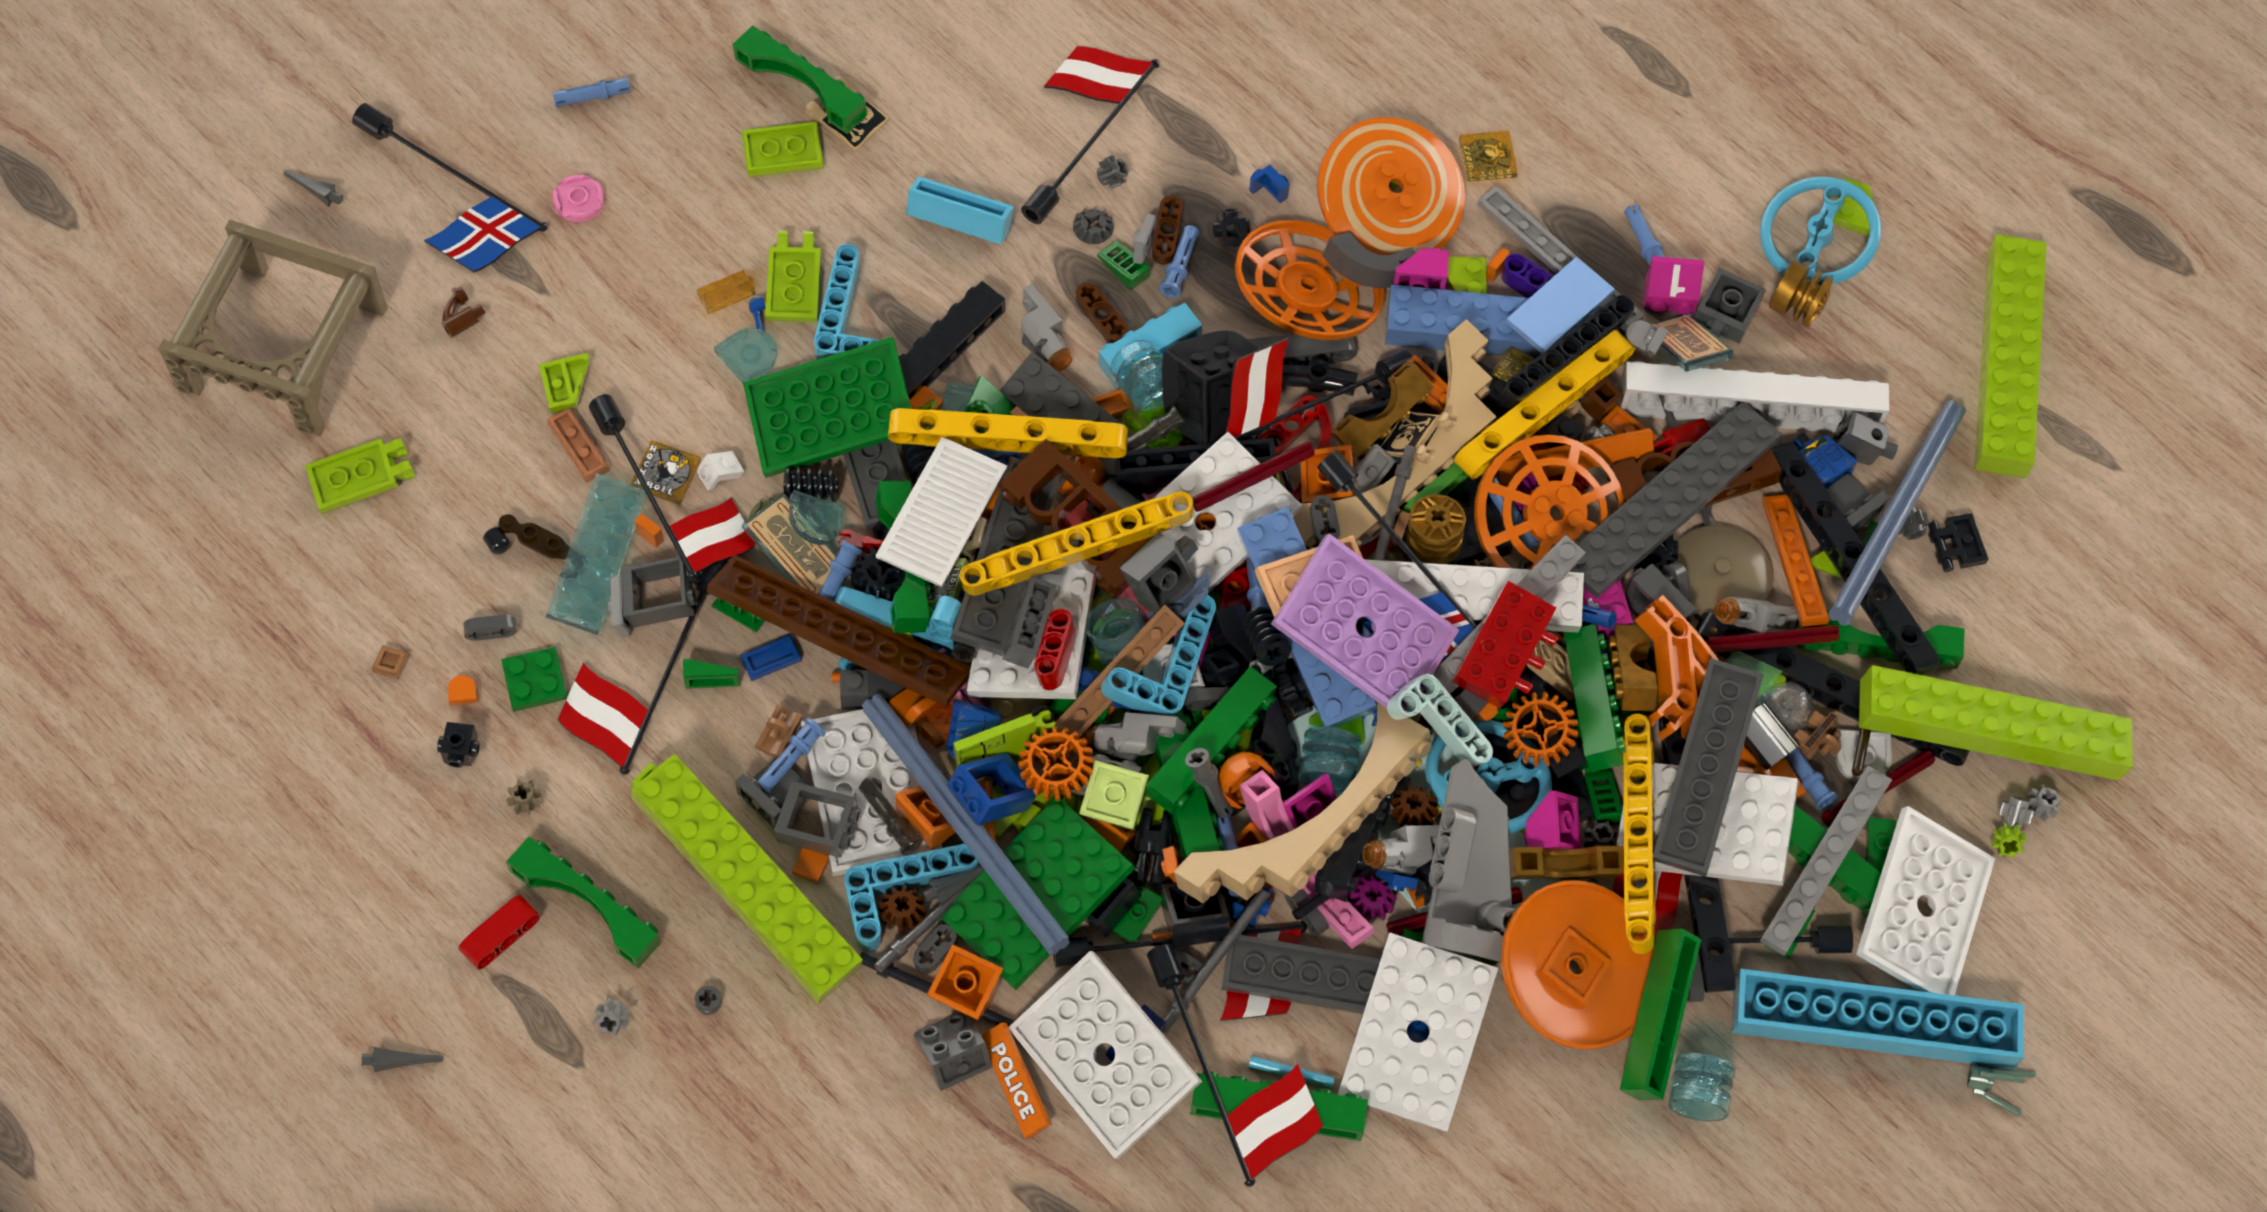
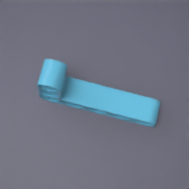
M852 244L839 246L835 253L814 337L816 360L880 341L844 334L860 270L859 251ZM831 324L836 325V326H834V327H828V325H831Z
M840 587L833 602L888 628L892 625L890 614L892 601L882 598L876 599L873 595H867L864 592L848 587ZM940 596L931 620L928 622L926 632L912 633L913 639L936 651L945 648L948 651V655H953L958 641L952 640L950 637L961 603L955 598Z
M1207 595L1197 605V607L1203 609L1205 614L1198 612L1195 607L1182 619L1185 624L1176 634L1160 683L1125 668H1114L1101 683L1103 695L1112 701L1143 714L1175 716L1184 704L1216 610L1213 598ZM1188 630L1193 631L1197 638L1190 636ZM1179 653L1184 654L1188 658V662L1184 661ZM1171 677L1178 679L1180 686L1174 684ZM1112 680H1117L1122 688L1114 686ZM1137 690L1144 692L1147 699L1140 697ZM1163 701L1168 702L1171 705L1172 710L1167 709L1163 705Z
M965 844L859 865L847 870L844 875L845 892L858 947L863 951L872 952L882 942L881 927L874 897L881 896L884 893L891 894L892 886L897 888L898 891H902L901 887L904 884L907 885V890L929 886L930 880L950 876L980 866L979 861ZM964 857L974 859L970 864L962 863L960 860ZM938 862H942L947 865L944 869L941 870L935 869L933 867V865ZM910 868H915L919 870V873L908 875L906 871ZM882 874H889L890 876H892V878L888 881H881L878 879V877ZM854 880H862L864 882L859 887H854L850 883ZM861 905H866L870 908L865 913L856 911ZM866 931H872L876 934L871 939L861 936Z

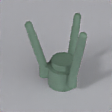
M1972 1065L1967 1087L1974 1088L1973 1095L1983 1097L2001 1108L2021 1116V1111L1987 1093L1985 1090L1992 1089L1994 1079L2025 1083V1079L2021 1077H2035L2036 1073Z

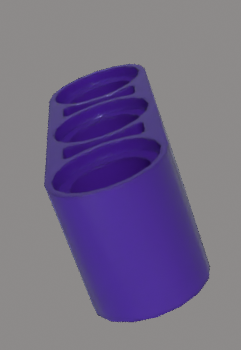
M1511 254L1506 257L1501 274L1502 281L1507 286L1526 298L1533 296L1554 277L1520 254Z

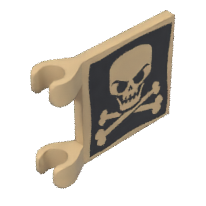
M837 76L835 78V80L838 79L841 82H843L844 85L854 93L857 92L848 84V82L842 76ZM865 99L867 116L846 134L828 122L827 113H824L816 102L811 101L806 105V115L810 119L819 122L855 152L889 121V117Z
M1411 412L1404 420L1397 422L1380 447L1390 456L1402 457L1405 445L1414 446L1416 449L1413 459L1428 464L1433 455L1425 452L1427 448L1424 444L1436 427L1445 431H1451L1456 422L1449 420L1450 415L1447 412H1442L1440 415Z

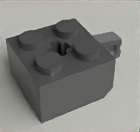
M1719 268L1697 309L1694 321L1710 330L1709 333L1717 340L1720 336H1723L1740 344L1761 305L1766 289Z
M1158 532L1119 569L1139 604L1155 614L1164 604L1169 608L1194 585V577L1186 562L1198 550V547L1192 539L1185 535L1178 541L1173 542Z

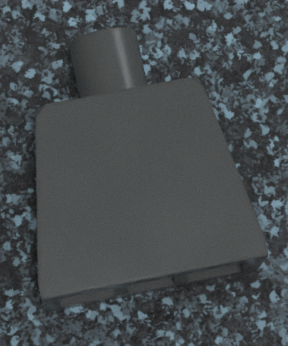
M1855 411L1847 417L1833 435V441L1854 457L1858 463L1871 465L1879 456L1892 460L1898 449V445L1887 441L1888 427Z

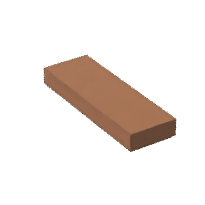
M570 407L546 419L548 426L586 483L610 471L608 464Z

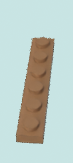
M1164 604L1055 721L1058 733H1062V730L1067 727L1069 729V736L1077 731L1080 737L1113 702L1105 697L1101 691V683L1111 670L1120 667L1138 674L1185 623ZM1112 680L1114 686L1122 688L1117 680Z

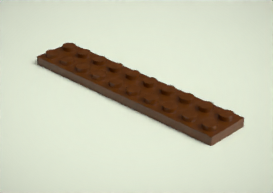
M734 555L707 585V593L947 707L969 679L970 666L901 633H893L892 629L737 555Z

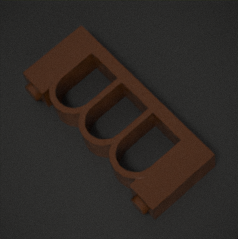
M1047 439L1000 482L1001 496L1009 505L1015 504L1020 509L1026 505L1030 518L1040 525H1052L1053 533L1060 531L1059 525L1062 520L1085 498L1103 513L1100 517L1123 509ZM1058 474H1061L1076 488L1053 510L1042 511L1035 508L1032 504L1035 496ZM1127 522L1122 527L1129 530L1134 528L1136 524ZM1154 536L1123 546L1106 560L1098 561L1088 558L1082 560L1081 563L1086 570L1097 574V584L1106 594L1111 592L1118 598L1129 587L1119 568ZM1075 540L1071 543V546L1077 548L1082 546L1084 542L1082 540Z
M1688 441L1678 444L1671 451L1670 457L1663 453L1654 452L1642 456L1637 463L1632 458L1626 461L1619 460L1610 465L1609 467L1620 483L1625 503L1647 485L1642 474L1652 470L1662 472L1695 442ZM1769 449L1704 507L1777 484L1782 469L1772 450Z

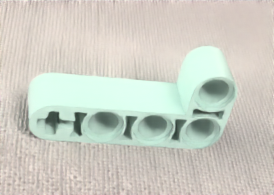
M1424 674L1412 679L1389 700L1387 711L1390 717L1400 721L1420 712L1460 762L1468 759L1472 767L1491 759L1493 749L1490 742L1433 675ZM1420 683L1425 687V694L1420 690ZM1401 701L1406 703L1407 712L1401 707ZM1438 704L1443 709V716L1438 712ZM1455 726L1460 729V737L1455 732Z

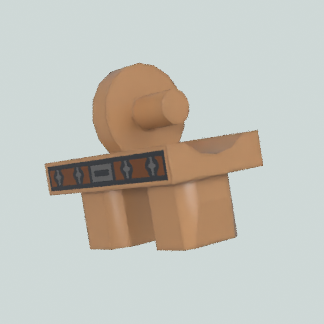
M777 704L755 748L767 755L778 758L787 748L789 738L797 730L803 718L802 715L791 712Z
M1814 711L1807 721V726L1815 732L1810 735L1806 731L1799 729L1794 735V738L1800 744L1798 746L1799 750L1802 751L1808 762L1818 751L1822 756H1826L1828 752L1838 754L1841 750V744L1838 741L1841 735L1835 732L1837 729L1835 721L1838 719V715L1831 712L1826 716Z

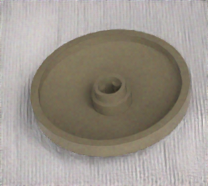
M1711 525L1694 529L1678 540L1677 550H1679V554L1675 562L1681 563L1687 572L1690 603L1696 608L1693 618L1700 620L1702 614L1706 612L1719 616L1721 602L1726 597L1767 601L1773 586L1772 564L1762 546L1748 534L1727 526Z

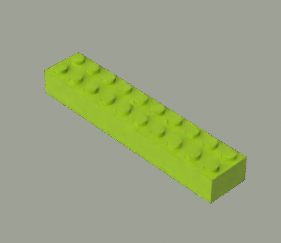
M1996 234L1988 249L1974 470L2026 478L2035 463L2047 242Z
M1872 665L1860 679L1859 728L2117 781L2133 767L2131 718Z
M675 753L631 788V799L817 1004H820L861 968L863 959Z

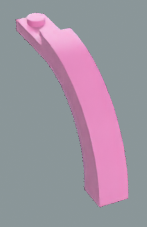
M1263 770L1240 785L1243 800L1251 820L1268 840L1294 830L1284 808L1279 787ZM1317 871L1308 879L1306 886L1302 889L1309 898L1318 894L1315 892V876ZM1331 898L1317 907L1325 917L1328 925L1351 949L1374 934L1373 927L1348 901L1344 902Z

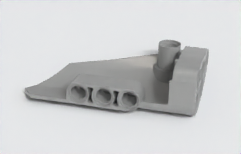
M1464 759L1451 767L1429 873V883L1433 890L1422 943L1448 952L1501 963L1504 933L1510 918L1516 910L1512 908L1507 805L1485 784L1468 759Z

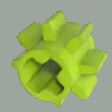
M2005 822L1999 829H1993L1996 838L1991 839L1992 848H1997L2000 857L2006 855L2014 858V855L2025 851L2022 843H2025L2027 838L2025 833H2020L2018 824L2012 827Z

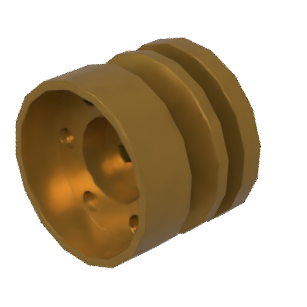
M1793 260L1779 283L1769 308L1785 315L1791 307H1794L1796 310L1793 320L1797 322L1804 312L1806 316L1802 325L1809 327L1819 317L1830 297L1834 279L1827 277L1822 286H1820L1818 283L1822 273L1818 272L1810 281L1807 279L1809 267Z
M1439 494L1427 495L1417 500L1413 505L1409 516L1406 544L1422 563L1448 564L1458 556L1462 546L1466 523L1464 509L1454 499Z

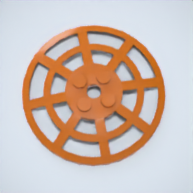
M1283 220L1262 225L1250 232L1243 240L1235 261V273L1239 287L1255 310L1278 327L1306 338L1341 340L1361 334L1371 327L1378 318L1384 304V288H1372L1374 295L1372 312L1356 309L1359 298L1357 287L1363 285L1345 278L1333 269L1343 279V281L1335 282L1333 277L1325 270L1327 266L1332 267L1322 256L1323 253L1309 248L1292 246L1289 233L1308 235L1328 242L1331 237L1335 236L1331 229L1310 222ZM1276 234L1280 236L1282 247L1268 252L1263 257L1259 256L1251 248L1253 244L1263 238ZM1245 255L1257 265L1255 270L1256 286L1246 284L1241 267ZM1296 255L1310 257L1318 261L1316 264L1297 261ZM1285 256L1288 264L1283 266L1280 271L1269 264L1272 260ZM1263 271L1276 279V287L1263 286ZM1349 291V306L1334 301L1337 292ZM1253 294L1260 295L1264 302L1281 317L1269 311ZM1269 296L1280 297L1288 305L1285 311L1281 310ZM1330 308L1343 313V315L1334 320L1327 321L1323 312ZM1298 311L1312 314L1316 322L1305 321L1294 316ZM1351 316L1366 320L1364 324L1351 330L1336 332L1332 328L1343 324ZM1290 321L1305 327L1321 328L1324 332L1302 328L1290 323Z
M1540 435L1518 441L1504 449L1493 459L1478 485L1475 497L1474 518L1481 547L1489 561L1496 568H1511L1495 548V546L1510 540L1514 548L1524 558L1532 562L1530 570H1532L1550 551L1551 546H1555L1564 535H1567L1575 542V539L1583 530L1591 533L1599 526L1587 520V504L1598 500L1600 524L1608 518L1606 495L1615 492L1619 508L1625 504L1620 483L1604 459L1590 447L1577 440L1557 435ZM1554 442L1570 445L1567 459L1551 457L1537 460L1529 446L1537 443ZM1580 450L1597 461L1611 482L1600 486L1592 474L1578 464ZM1520 451L1528 465L1524 466L1514 475L1508 487L1493 483L1492 480L1502 464L1514 453ZM1551 465L1565 467L1562 481H1549L1542 467ZM1532 472L1538 486L1529 495L1517 491V486L1522 479ZM1575 472L1587 480L1593 488L1592 491L1581 495L1572 486ZM1488 493L1503 497L1502 518L1505 531L1490 536L1486 519ZM1512 501L1524 505L1523 516L1525 522L1513 526ZM1552 506L1559 508L1561 512L1559 520H1554L1551 517L1550 509ZM1530 532L1535 539L1541 542L1537 553L1531 552L1518 536Z

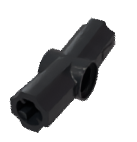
M1320 359L1313 360L1309 364L1283 362L1282 386L1307 387L1310 391L1316 393L1324 390L1335 392L1357 382L1358 373L1330 367L1327 362ZM1318 374V375H1321L1322 377H1319V378H1318V377H1315V376H1313V375ZM1355 389L1343 394L1353 396Z

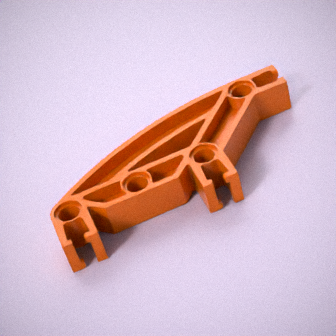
M1662 595L1649 604L1645 611L1634 620L1654 641L1659 704L1656 706L1655 711H1651L1647 715L1650 727L1654 726L1655 721L1663 715L1670 721L1666 724L1667 727L1657 734L1661 740L1674 733L1681 726V735L1686 741L1710 658L1718 660V658L1699 633ZM1744 743L1736 772L1772 776L1770 768L1766 770Z

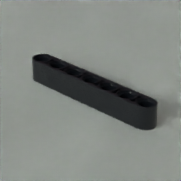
M1625 295L1616 296L1507 381L1498 396L1500 404L1504 408L1511 410L1609 333L1618 330L1633 313L1635 308L1633 301Z

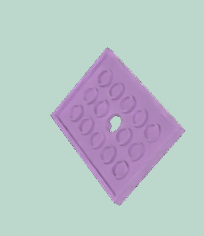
M1331 534L1324 536L1271 625L1386 709L1389 700L1409 681L1424 674H1434L1459 632L1458 628ZM1361 617H1366L1372 622L1371 627L1374 632L1369 638L1360 636L1356 630V622ZM1420 683V690L1423 693L1425 687ZM1401 701V707L1407 712L1406 703Z

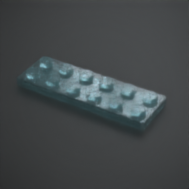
M597 473L595 474L546 618L598 635L608 606V600L611 598L610 577L618 576L635 527L634 520L639 516L646 495L643 489Z

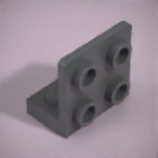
M1845 474L1826 489L1855 532H1858L1871 520L1879 516L1890 499V496L1884 490L1876 496L1873 494L1869 495L1849 474Z
M776 757L751 780L742 774L735 781L737 794L774 829L791 781L809 785L790 768L769 794L764 792L763 787L757 780L777 759ZM804 798L802 806L810 799Z
M961 1012L913 1034L930 1063L940 1091L993 1067L985 1041L969 1016Z

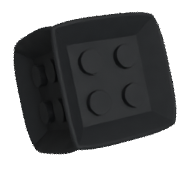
M1228 330L1203 334L1167 348L1162 359V394L1164 410L1170 423L1196 444L1216 443L1223 436L1228 414L1229 383L1234 361L1260 348L1239 333ZM1270 426L1263 428L1259 431H1256L1243 438H1240L1237 441L1259 434L1265 431Z

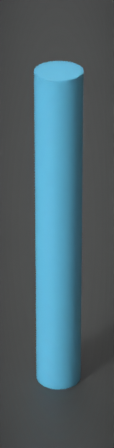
M1251 1056L1249 1063L1250 1068L1285 1076L1294 1068ZM1300 1069L1305 1082L1332 1089L1335 1077Z

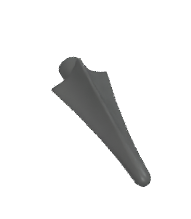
M288 170L284 171L286 177L304 187L328 207L331 202L340 204L343 201V195L336 192L335 184L311 179Z
M980 865L960 873L930 880L931 888L922 892V895L927 903L937 898L940 904H942L969 882L977 878L984 868Z
M374 1047L373 1054H362V1066H373L374 1072L415 1064L442 1062L444 1058L441 1055L415 1054Z

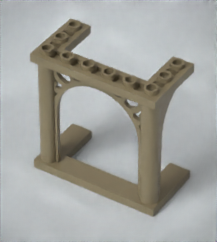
M229 219L225 227L228 235L226 242L172 340L167 341L163 339L159 346L160 353L176 389L184 394L193 393L200 396L204 389L200 376L204 374L213 377L219 383H231L246 392L255 391L263 394L270 400L275 401L279 399L287 402L296 428L304 434L310 435L313 433L321 436L325 429L319 412L321 388L329 363L358 307L384 316L387 310V304L374 266ZM263 253L344 279L312 340L300 351L287 358L272 362L245 360L228 351L217 337L215 330L217 308L240 267L241 270L265 277L269 268ZM207 329L209 333L203 334V330ZM202 343H214L213 348L208 352L203 353L196 350ZM222 354L224 355V357L221 359L219 357H215V355ZM296 361H302V362L299 364V367H300V370H299V371H298L297 366L294 364ZM287 367L292 371V377L288 381L278 377L280 368ZM264 370H270V371H271V375H269V374H267V373H265V372L263 373L262 371H264Z

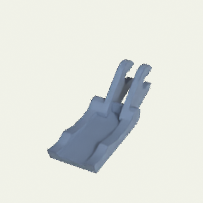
M1206 571L1203 577L1196 579L1194 585L1169 607L1181 620L1207 596L1211 575ZM1149 611L1148 619H1151L1155 614Z

